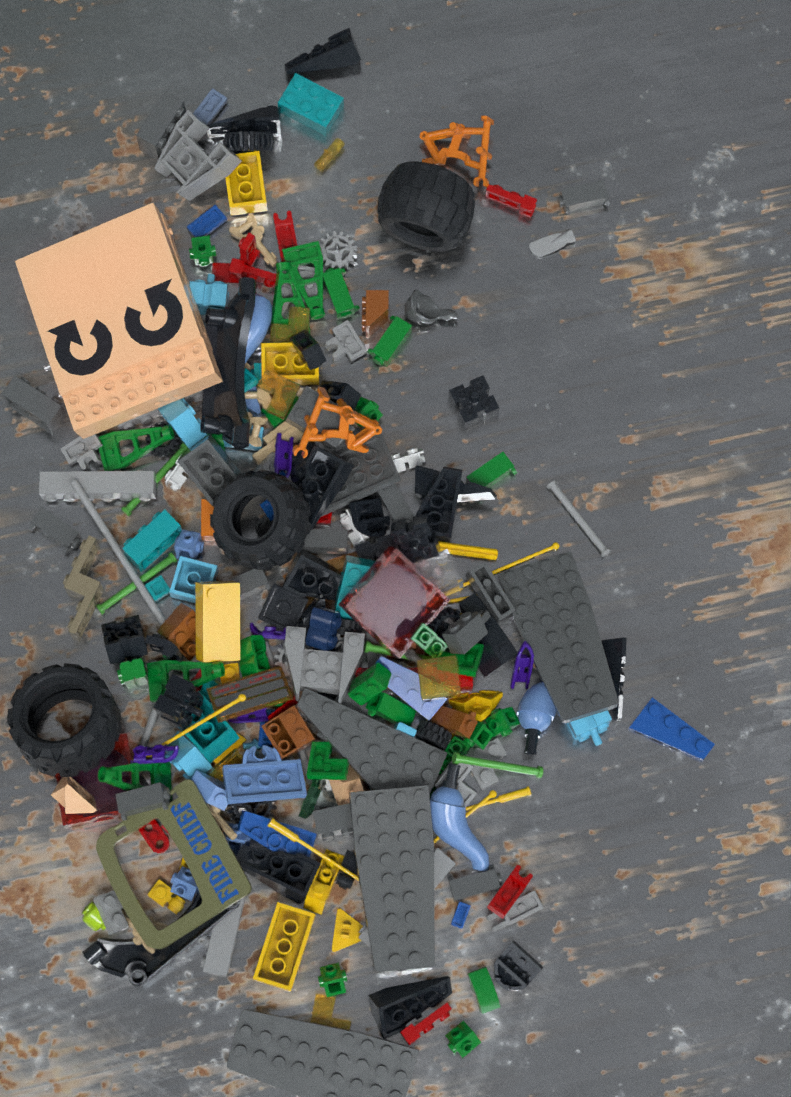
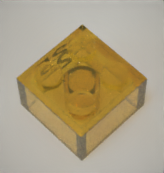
M456 655L417 660L421 698L423 701L463 696L458 657Z

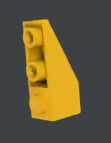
M327 849L324 855L340 865L345 857ZM323 858L303 908L321 915L340 870Z

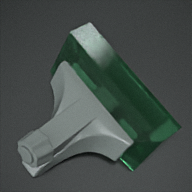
M312 779L298 817L307 819L313 814V811L319 810L322 807L338 806L336 799H334L333 791L326 792L324 786H322V780Z

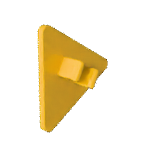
M341 908L337 909L332 943L333 952L361 942L359 931L363 925Z

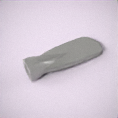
M570 228L564 233L552 234L531 242L529 249L535 256L543 257L559 250L567 243L575 242L576 239Z

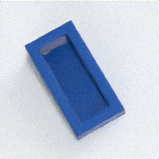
M459 901L451 925L463 929L471 905Z

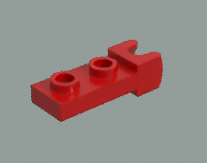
M489 184L486 189V198L519 210L521 215L529 218L532 217L536 208V198L526 194L522 197L519 193L506 191L499 185Z
M287 211V218L285 220H280L277 213L273 214L281 262H285L282 249L297 246L291 211Z
M248 232L246 237H242L238 245L241 255L239 260L245 261V265L254 267L255 260L259 259L261 254L257 250L255 235Z
M232 258L228 270L230 273L229 277L237 280L249 277L255 279L256 282L263 283L266 287H275L276 273L245 265V261Z
M520 865L514 868L487 906L489 910L504 919L533 878L531 873L527 877H521L519 875Z
M448 1003L444 1004L417 1025L410 1024L400 1032L408 1045H411L421 1037L420 1033L422 1031L426 1034L434 1028L433 1023L437 1020L442 1022L447 1019L452 1008Z

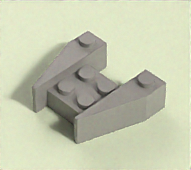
M187 110L176 123L154 169L166 177L172 172L183 184L177 193L190 201L229 176L242 160L221 142L208 154L198 144V141L210 128L200 117Z
M287 626L284 653L296 701H299L300 691L307 688L316 693L339 695L338 703L342 704L362 661L365 634L345 632L343 653L304 649L306 628Z

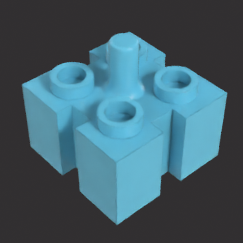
M208 274L207 284L204 280L190 281L189 286L200 315H205L208 307L220 309L228 307L230 297L228 284L215 281L214 274Z
M607 710L565 723L573 742L579 740V743L589 739L591 735L595 746H599L603 743L599 734L608 730L607 728L612 718Z

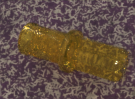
M336 138L327 149L323 150L324 153L314 163V166L323 172L325 167L332 160H335V156L345 146L344 142Z

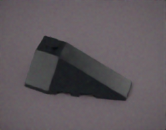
M443 466L416 512V516L428 512L433 525L432 533H436L438 536L450 538L452 536L463 470Z

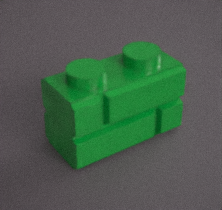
M141 658L132 660V662L120 663V669H117V674L121 685L125 684L130 689L137 687V685L143 686L148 684L146 666Z
M377 662L360 674L359 677L357 676L352 680L348 691L349 697L359 705H364L387 689L392 675L391 672Z

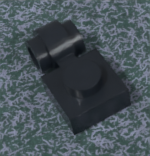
M347 850L341 866L358 876L355 854ZM345 872L344 874L340 873L336 884L342 889H351L355 879Z

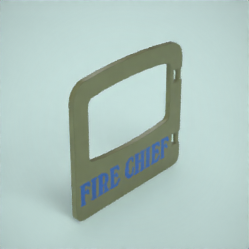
M188 779L170 790L171 795L176 793L178 798L170 803L169 809L164 810L161 807L128 816L127 820H122V822L103 832L96 844V850L102 866L121 905L143 941L153 949H163L246 897L252 890L250 881L197 785ZM154 819H159L172 837L196 882L202 898L200 906L162 930H157L141 906L125 876L115 851V845ZM125 825L127 831L118 836L116 831Z

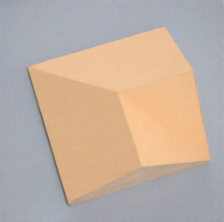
M350 765L348 767L347 780H329L338 806L350 803L349 792L370 791L368 784Z
M62 777L51 793V796L65 808V814L94 813L97 810L95 798L72 777Z

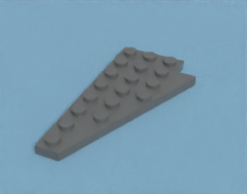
M359 427L353 431L354 436L360 432ZM382 433L373 436L362 444L369 448L367 453L348 449L345 440L337 446L335 451L331 452L352 463L354 467L347 481L322 516L401 481ZM301 483L300 485H298V487H299L300 490L302 491L303 486H301V485H302V483ZM266 514L254 525L258 537L265 535L272 526L273 520L270 521Z
M304 688L296 707L344 759H348L349 765L372 790L429 785L430 795L446 758V752Z

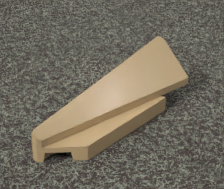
M284 421L263 437L265 447L252 455L253 461L258 466L271 452L275 453L277 433H281V440L289 442L290 437H293L294 446L301 441L303 432Z

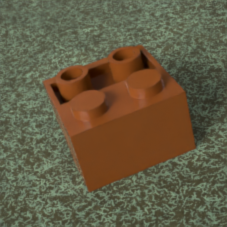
M366 290V296H362V332H366V338H370L388 321L389 290Z
M181 603L156 632L164 636L165 640L174 643L182 656L191 661L196 655V612Z
M295 705L261 726L273 747L278 751L281 760L310 746L312 742L318 741L303 714Z

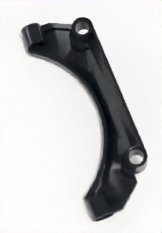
M249 277L239 279L238 292L228 303V307H224V309L208 307L205 316L206 332L223 382L203 390L200 431L201 433L222 434V439L237 449L248 447L250 438V419L247 413L244 391V371L248 335L255 307L256 280Z
M199 890L190 906L178 919L201 905L202 898ZM239 900L163 949H155L153 954L149 953L142 944H134L133 939L99 938L82 953L91 965H95L100 971L121 978L127 975L130 983L133 986L139 987L144 985L238 908L241 901ZM135 972H141L143 974L140 978H134L132 976Z

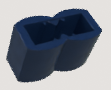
M320 606L314 607L310 617L306 645L324 651L333 650L338 642L337 629L341 626L342 622L340 612Z

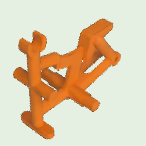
M481 116L480 120L483 121V128L465 127L463 124L451 122L450 128L431 132L422 131L420 139L424 141L432 156L422 159V162L443 166L448 157L463 160L466 166L479 170L478 177H475L473 180L474 186L479 187V182L483 180V186L488 187L489 181L485 176L487 160L492 159V154L488 152L490 126L494 125V120L488 116ZM471 135H482L481 147L476 148V153L480 155L479 162L471 160L468 154L458 151L462 138L469 139ZM453 137L449 149L442 148L438 151L434 141Z
M318 387L317 392L319 396L311 416L306 415L304 417L307 426L299 445H295L292 449L294 456L297 455L299 450H303L301 455L303 458H306L308 455L306 449L308 441L323 442L326 438L346 439L345 444L348 449L367 453L369 448L362 444L374 435L382 433V428L378 421L375 419L371 420L352 410L343 399H338L337 405L327 403L330 396L326 389ZM322 409L340 415L338 429H324L321 434H317L318 429L315 424ZM354 422L365 427L355 436L351 430H348L349 424L352 425Z

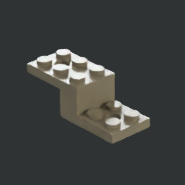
M90 535L87 540L84 539L80 546L81 552L78 557L74 558L71 565L73 569L70 574L65 576L63 581L68 596L80 600L76 607L77 614L75 618L70 619L67 626L72 639L80 642L96 609V605L99 603L104 592L101 582L86 576L100 548L96 538Z

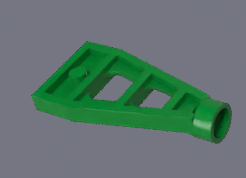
M319 241L282 249L285 262L291 263V269L300 294L309 309L311 320L325 317L323 308V256ZM312 263L315 266L314 277L303 279L298 272V267ZM316 283L318 294L317 296L309 297L304 286Z
M276 263L277 275L271 318L273 339L291 338L305 329L310 334L309 317L291 269V263ZM283 284H290L293 293L292 298L282 297ZM291 302L294 304L297 311L296 318L284 319L281 313L284 303Z
M166 425L163 427L115 431L100 436L99 439L103 446L99 448L104 471L125 469L164 442L174 439L175 435L172 427ZM149 434L151 443L140 448L138 437ZM121 440H132L134 445L133 452L122 457L119 442Z
M162 660L147 663L151 702H156L160 694L163 695L166 691L165 686L169 681V672L171 670L182 671L183 679L193 683L195 687L225 676V667L222 661L206 663ZM200 668L202 677L190 681L189 670Z
M133 763L116 767L102 766L98 771V780L130 791L145 787L139 784V772L149 771L151 785L161 782L171 790V763ZM131 771L132 784L122 781V772Z

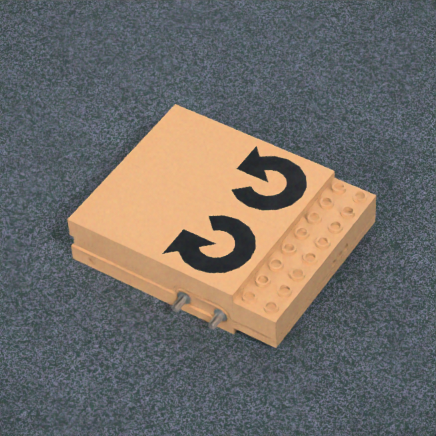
M154 203L15 261L49 361L48 364L43 365L45 371L52 370L59 390L53 397L57 400L63 398L73 430L83 439L223 382L212 352L213 349L172 237L174 234L171 227L169 228L166 218L162 213L160 214L159 209Z

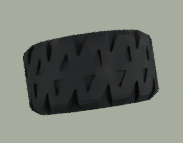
M64 663L63 667L55 664L42 668L43 672L33 673L23 681L24 686L22 689L15 691L10 701L13 708L8 709L7 723L10 727L9 732L24 758L33 768L37 767L41 773L55 776L59 773L61 777L77 776L79 771L82 770L86 773L97 767L102 758L106 760L114 750L115 741L119 740L121 732L120 721L122 718L119 707L104 680L93 670L87 667L83 668L78 664ZM68 700H82L92 705L91 715L87 724L74 736L60 741H49L38 737V728L42 718L55 705Z

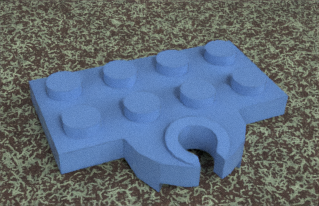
M263 745L262 753L265 758L259 759L255 756L256 746H253L248 750L246 749L242 764L223 765L222 767L228 804L306 798L307 796L301 759L281 761L280 755L275 748Z

